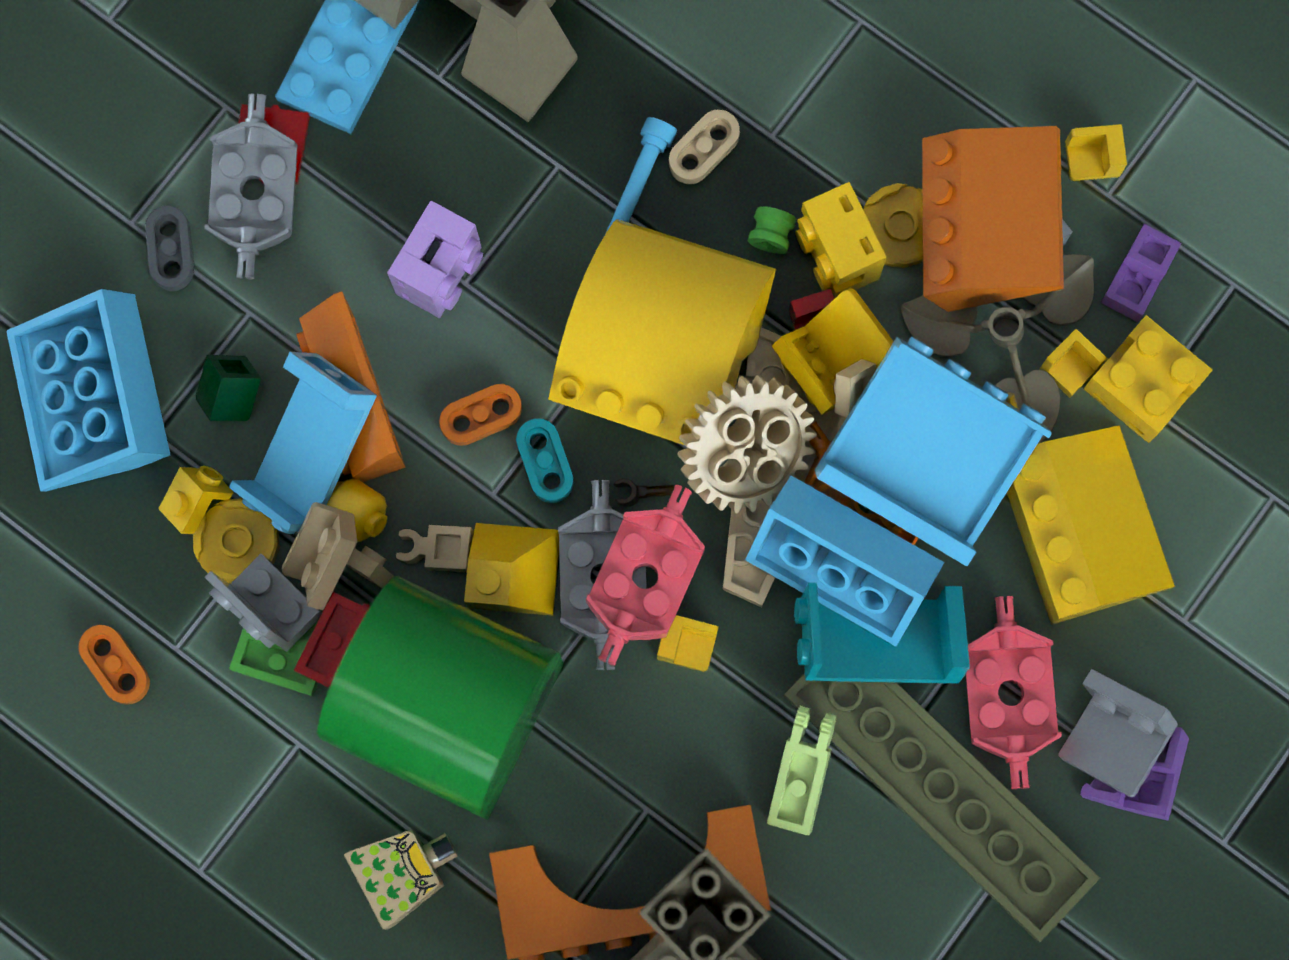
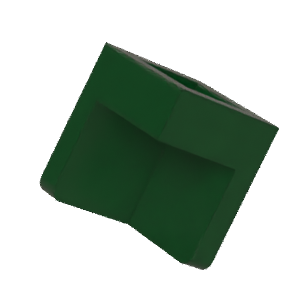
M206 355L196 392V400L210 421H248L261 377L246 356Z

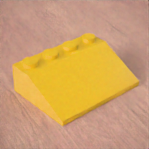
M1120 426L1038 443L1007 491V495L1051 625L1174 588L1175 585Z

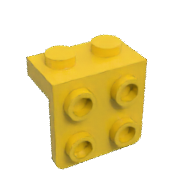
M849 288L842 291L807 325L781 336L771 347L780 357V361L785 369L791 372L805 391L809 402L816 406L821 415L835 409L836 395L834 393L836 374L861 359L875 363L877 369L894 341L857 291Z

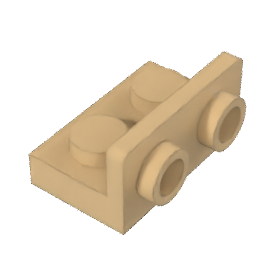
M314 502L303 521L282 565V574L301 580V586L306 588V600L309 607L324 610L357 544L354 514Z

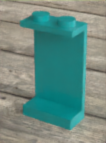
M808 582L802 597L796 598L794 606L795 623L802 625V639H799L797 644V661L799 665H804L805 681L959 684L970 668L962 586H945L937 600L923 599L897 646L890 644L819 603L817 583Z

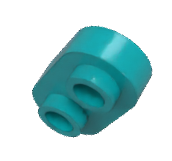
M536 418L525 422L518 430L516 442L532 490L544 502H560L571 493L574 480L558 431L552 423L545 419ZM534 437H544L547 440L545 447L534 449L531 446V440ZM555 475L560 479V484L557 488L549 489L544 485V481L548 476Z

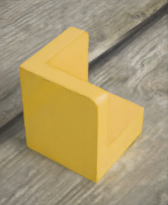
M1122 124L1071 129L1065 141L1070 180L1081 181L1121 176L1127 166Z
M1075 329L1046 358L1039 370L1046 371L1055 380L1058 388L1071 398L1102 366L1107 358L1082 333Z
M676 615L667 636L661 638L657 660L706 672L719 627Z

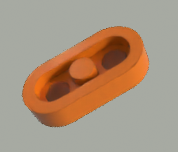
M505 384L492 385L447 405L439 419L441 431L444 437L452 444L459 446L469 445L513 426L522 414V402L517 391L511 386ZM498 402H505L509 405L508 411L503 415H498L493 411L495 404ZM465 418L470 422L469 428L462 432L457 431L454 428L455 422L458 419Z
M96 625L86 630L79 641V653L106 694L112 700L121 704H134L143 699L150 686L149 674L122 635L117 630L106 625ZM103 641H109L111 645L110 652L105 656H100L97 651L98 645ZM132 675L135 678V685L131 690L125 691L122 688V680L124 677Z

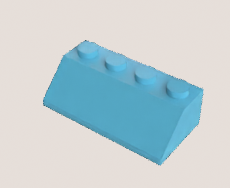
M792 475L769 508L745 559L802 593L808 582L817 583L819 603L894 646H897L944 564L943 561L932 556L927 551L916 547L888 529L881 527Z

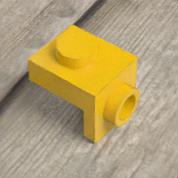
M180 467L158 509L181 534H195L212 499L230 500L234 492L223 481V476L211 467Z

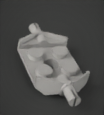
M254 93L248 94V114L245 122H241L210 137V141L213 143L209 217L208 224L204 226L209 233L236 248V253L238 254L236 278L245 279L246 277L248 280L254 279L255 255H259V251L276 246L292 236L298 146L294 140L268 125L266 120H264L266 95L257 94L256 96ZM251 179H261L265 185L263 195L256 200H248L243 195V187Z
M599 480L591 481L592 506L590 510L558 527L561 598L560 622L561 625L594 641V645H596V670H604V662L599 660L598 657L607 641L608 630L586 603V597L590 594L594 585L591 581V574L595 568L603 565L622 523L623 514L613 510L612 506H610V481L602 480V496L600 497ZM640 567L633 573L632 578L638 587L646 589V567ZM612 647L606 660L607 670L615 669L613 665L608 664V660L611 656L614 647Z

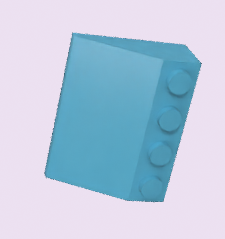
M100 289L6 330L40 491H50L136 469L170 456L135 294Z

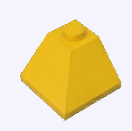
M476 523L467 567L464 603L467 608L553 616L559 561L558 530Z

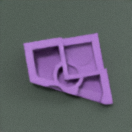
M1176 727L1134 797H1128L1096 778L1090 785L1085 783L1080 795L1085 799L1121 810L1169 821L1189 737L1182 728Z

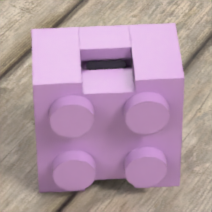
M430 201L387 272L396 295L438 318L441 317L445 309L452 310L462 292V288L457 286L465 272L472 275L476 271L483 257V253L480 251L482 247L476 225L441 205Z

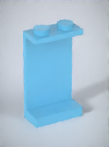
M289 352L283 367L300 380L255 480H232L229 486L231 490L243 498L242 503L246 507L262 512L272 520L271 524L274 528L287 534H295L296 531L300 530L312 503L318 502L327 505L377 397L375 393L317 353Z

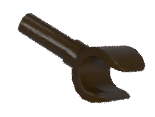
M626 478L619 479L614 483L615 487L623 488L630 486L632 488V494L627 499H615L617 503L624 507L634 506L639 498L671 496L674 490V485L637 486Z

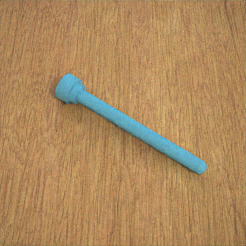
M653 117L646 118L640 135L643 137L641 140L643 149L608 229L617 219L626 222L630 221L658 154L664 153L666 147H671L676 136L677 129L669 123Z

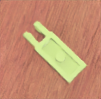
M800 706L797 710L791 738L786 740L767 824L809 836L812 833L832 750L829 749V745L834 732L836 715L825 714L820 724L818 743L814 745L802 741L810 721V708Z

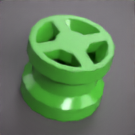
M758 207L754 216L757 224L755 229L750 231L747 242L763 251L777 254L787 253L790 244L787 236L789 231L794 229L796 218L780 209Z

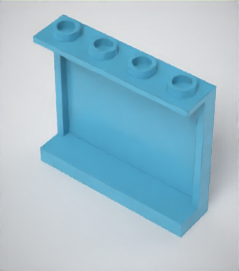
M911 336L907 343L896 337L814 471L817 479L958 562L968 566L976 554L973 545L1042 436L1044 435L1049 438L1052 432L1043 424L1046 416L1023 403L1020 410L1005 401L1009 394L988 381L985 382L983 387L968 379L972 372L957 362L948 359L944 365L930 357L934 349Z

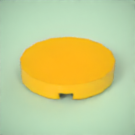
M900 183L880 188L868 198L863 210L887 257L885 265L906 268L923 262V190Z
M242 498L223 500L215 504L216 506L210 508L205 513L195 534H193V551L201 567L207 573L212 571L229 584L260 553L274 564L280 548L279 530L272 526V520L262 512L246 507L242 503Z

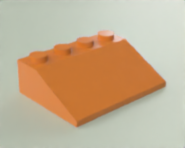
M1057 126L958 129L922 138L923 297L945 311L950 312L1064 289L1060 129Z

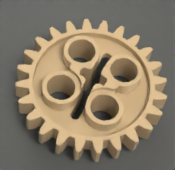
M756 375L752 384L744 376H740L737 388L735 389L726 381L723 382V394L719 397L714 392L708 391L710 404L706 407L696 403L694 407L700 416L698 419L689 418L685 420V423L692 429V432L679 436L681 442L688 447L678 452V457L685 463L681 468V472L688 478V485L707 504L712 502L721 511L728 505L735 513H739L744 503L751 512H754L757 507V501L760 499L768 506H771V494L774 492L779 494L791 475L797 478L794 475L797 469L808 470L809 466L802 460L803 455H810L815 452L806 442L816 437V432L808 426L814 421V417L805 410L808 405L788 385L783 386L776 378H772L767 382L761 375ZM737 419L736 422L728 428L729 424L733 420ZM773 422H775V424H774L770 429H768V427H769ZM727 460V462L719 468L720 464L723 461ZM764 462H766L765 465H764L762 468L759 469V467H760Z

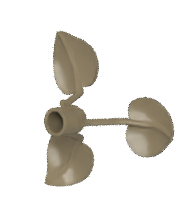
M1063 255L1064 289L1024 297L1027 302L1036 306L1030 310L1020 309L1017 311L1011 307H1001L991 314L989 320H983L981 324L973 325L978 315L977 306L947 312L921 295L902 304V316L911 335L934 349L933 354L943 357L963 354L970 345V332L980 333L988 330L995 344L1008 348L1015 378L1002 379L995 386L1005 392L1014 393L1019 410L1023 403L1046 416L1043 424L1052 431L1060 410L1058 386L1055 380L1043 370H1033L1023 376L1016 345L1024 335L1023 319L1035 317L1042 312L1050 323L1068 325L1079 321L1086 315L1092 305L1094 296V260L1088 255ZM1043 435L1038 443H1042L1047 437Z

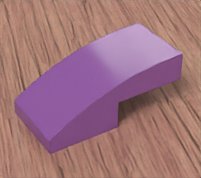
M1143 224L1101 303L1139 322L1181 243Z

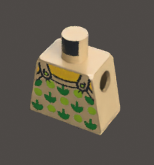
M414 830L403 832L344 854L383 929H390L441 889L444 884L436 868L458 857L446 833L423 845Z

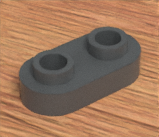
M161 206L149 214L145 224L149 272L158 286L168 291H177L185 288L191 282L194 275L190 224L178 208ZM166 226H176V231L173 235H163V230ZM179 265L180 271L176 276H167V269L170 266Z

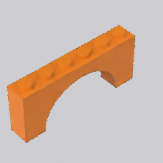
M751 804L707 812L708 828L705 848L721 862L767 911H770L771 908ZM533 845L489 853L508 960L518 958V960H545L544 953L557 950L562 951L563 958L589 954V944L605 942L606 950L632 946V936L649 934V940H651L658 934L639 914V911L644 906L625 910L600 909L580 903L566 895L545 873L538 859L536 848Z

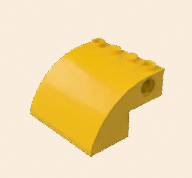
M615 220L599 244L575 297L561 341L548 400L684 445L679 436L692 432V429L685 423V420L689 418L698 419L700 416L694 405L697 403L707 407L710 404L707 392L712 391L719 397L723 394L722 385L725 381L735 389L742 361L756 349L776 269L623 220Z

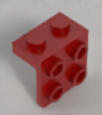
M332 592L294 671L330 688L341 660L371 605L366 603L360 605Z

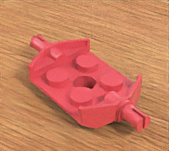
M681 485L674 486L668 504L663 510L624 513L622 523L590 594L586 597L587 605L608 630L607 641L598 659L606 662L612 647H614L608 660L610 665H616L624 643L627 644L629 640H653L667 636L703 555L705 546L683 520L682 515L692 491L685 488L680 501L677 503L683 487ZM640 567H650L656 572L658 581L653 587L643 589L634 583L633 573Z
M1000 596L994 598L997 614V623L994 624V629L968 644L970 668L966 673L971 744L986 752L1004 758L1006 763L1010 764L1011 789H1019L1020 786L1021 789L1030 788L1027 767L1029 757L1062 737L1061 732H1058L1051 656L1053 640L1017 625L1014 619L1013 596H1006L1005 598ZM1013 682L1019 686L1022 696L1017 705L1009 706L1000 700L998 690L1002 683Z

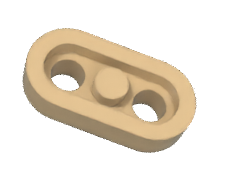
M713 110L705 114L675 144L670 152L669 168L674 178L685 184H695L702 181L737 145L740 133L737 119L731 113L724 110ZM714 130H722L725 132L726 137L722 140H715L711 137V133ZM686 159H694L698 165L696 168L689 170L684 168L682 163Z

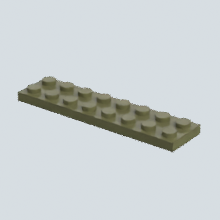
M804 673L784 694V697L797 710L800 706L810 708V722L818 730L826 713L836 715L831 743L1037 942H1041L1100 879L1094 871L896 682L805 681Z

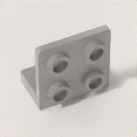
M261 553L231 584L212 571L205 576L214 586L209 594L224 609L230 610L241 619L238 623L254 639L260 640L269 649L276 644L283 650L288 651L319 620L322 614L319 609L307 606L306 596Z
M1091 669L1082 684L1091 694L1092 698L1060 750L1059 757L1066 763L1132 798L1137 794L1178 723L1166 707Z

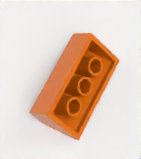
M343 292L335 293L299 318L303 331L297 333L296 336L302 352L319 354L377 395L342 471L344 476L352 474L354 479L366 482L406 468L354 314Z

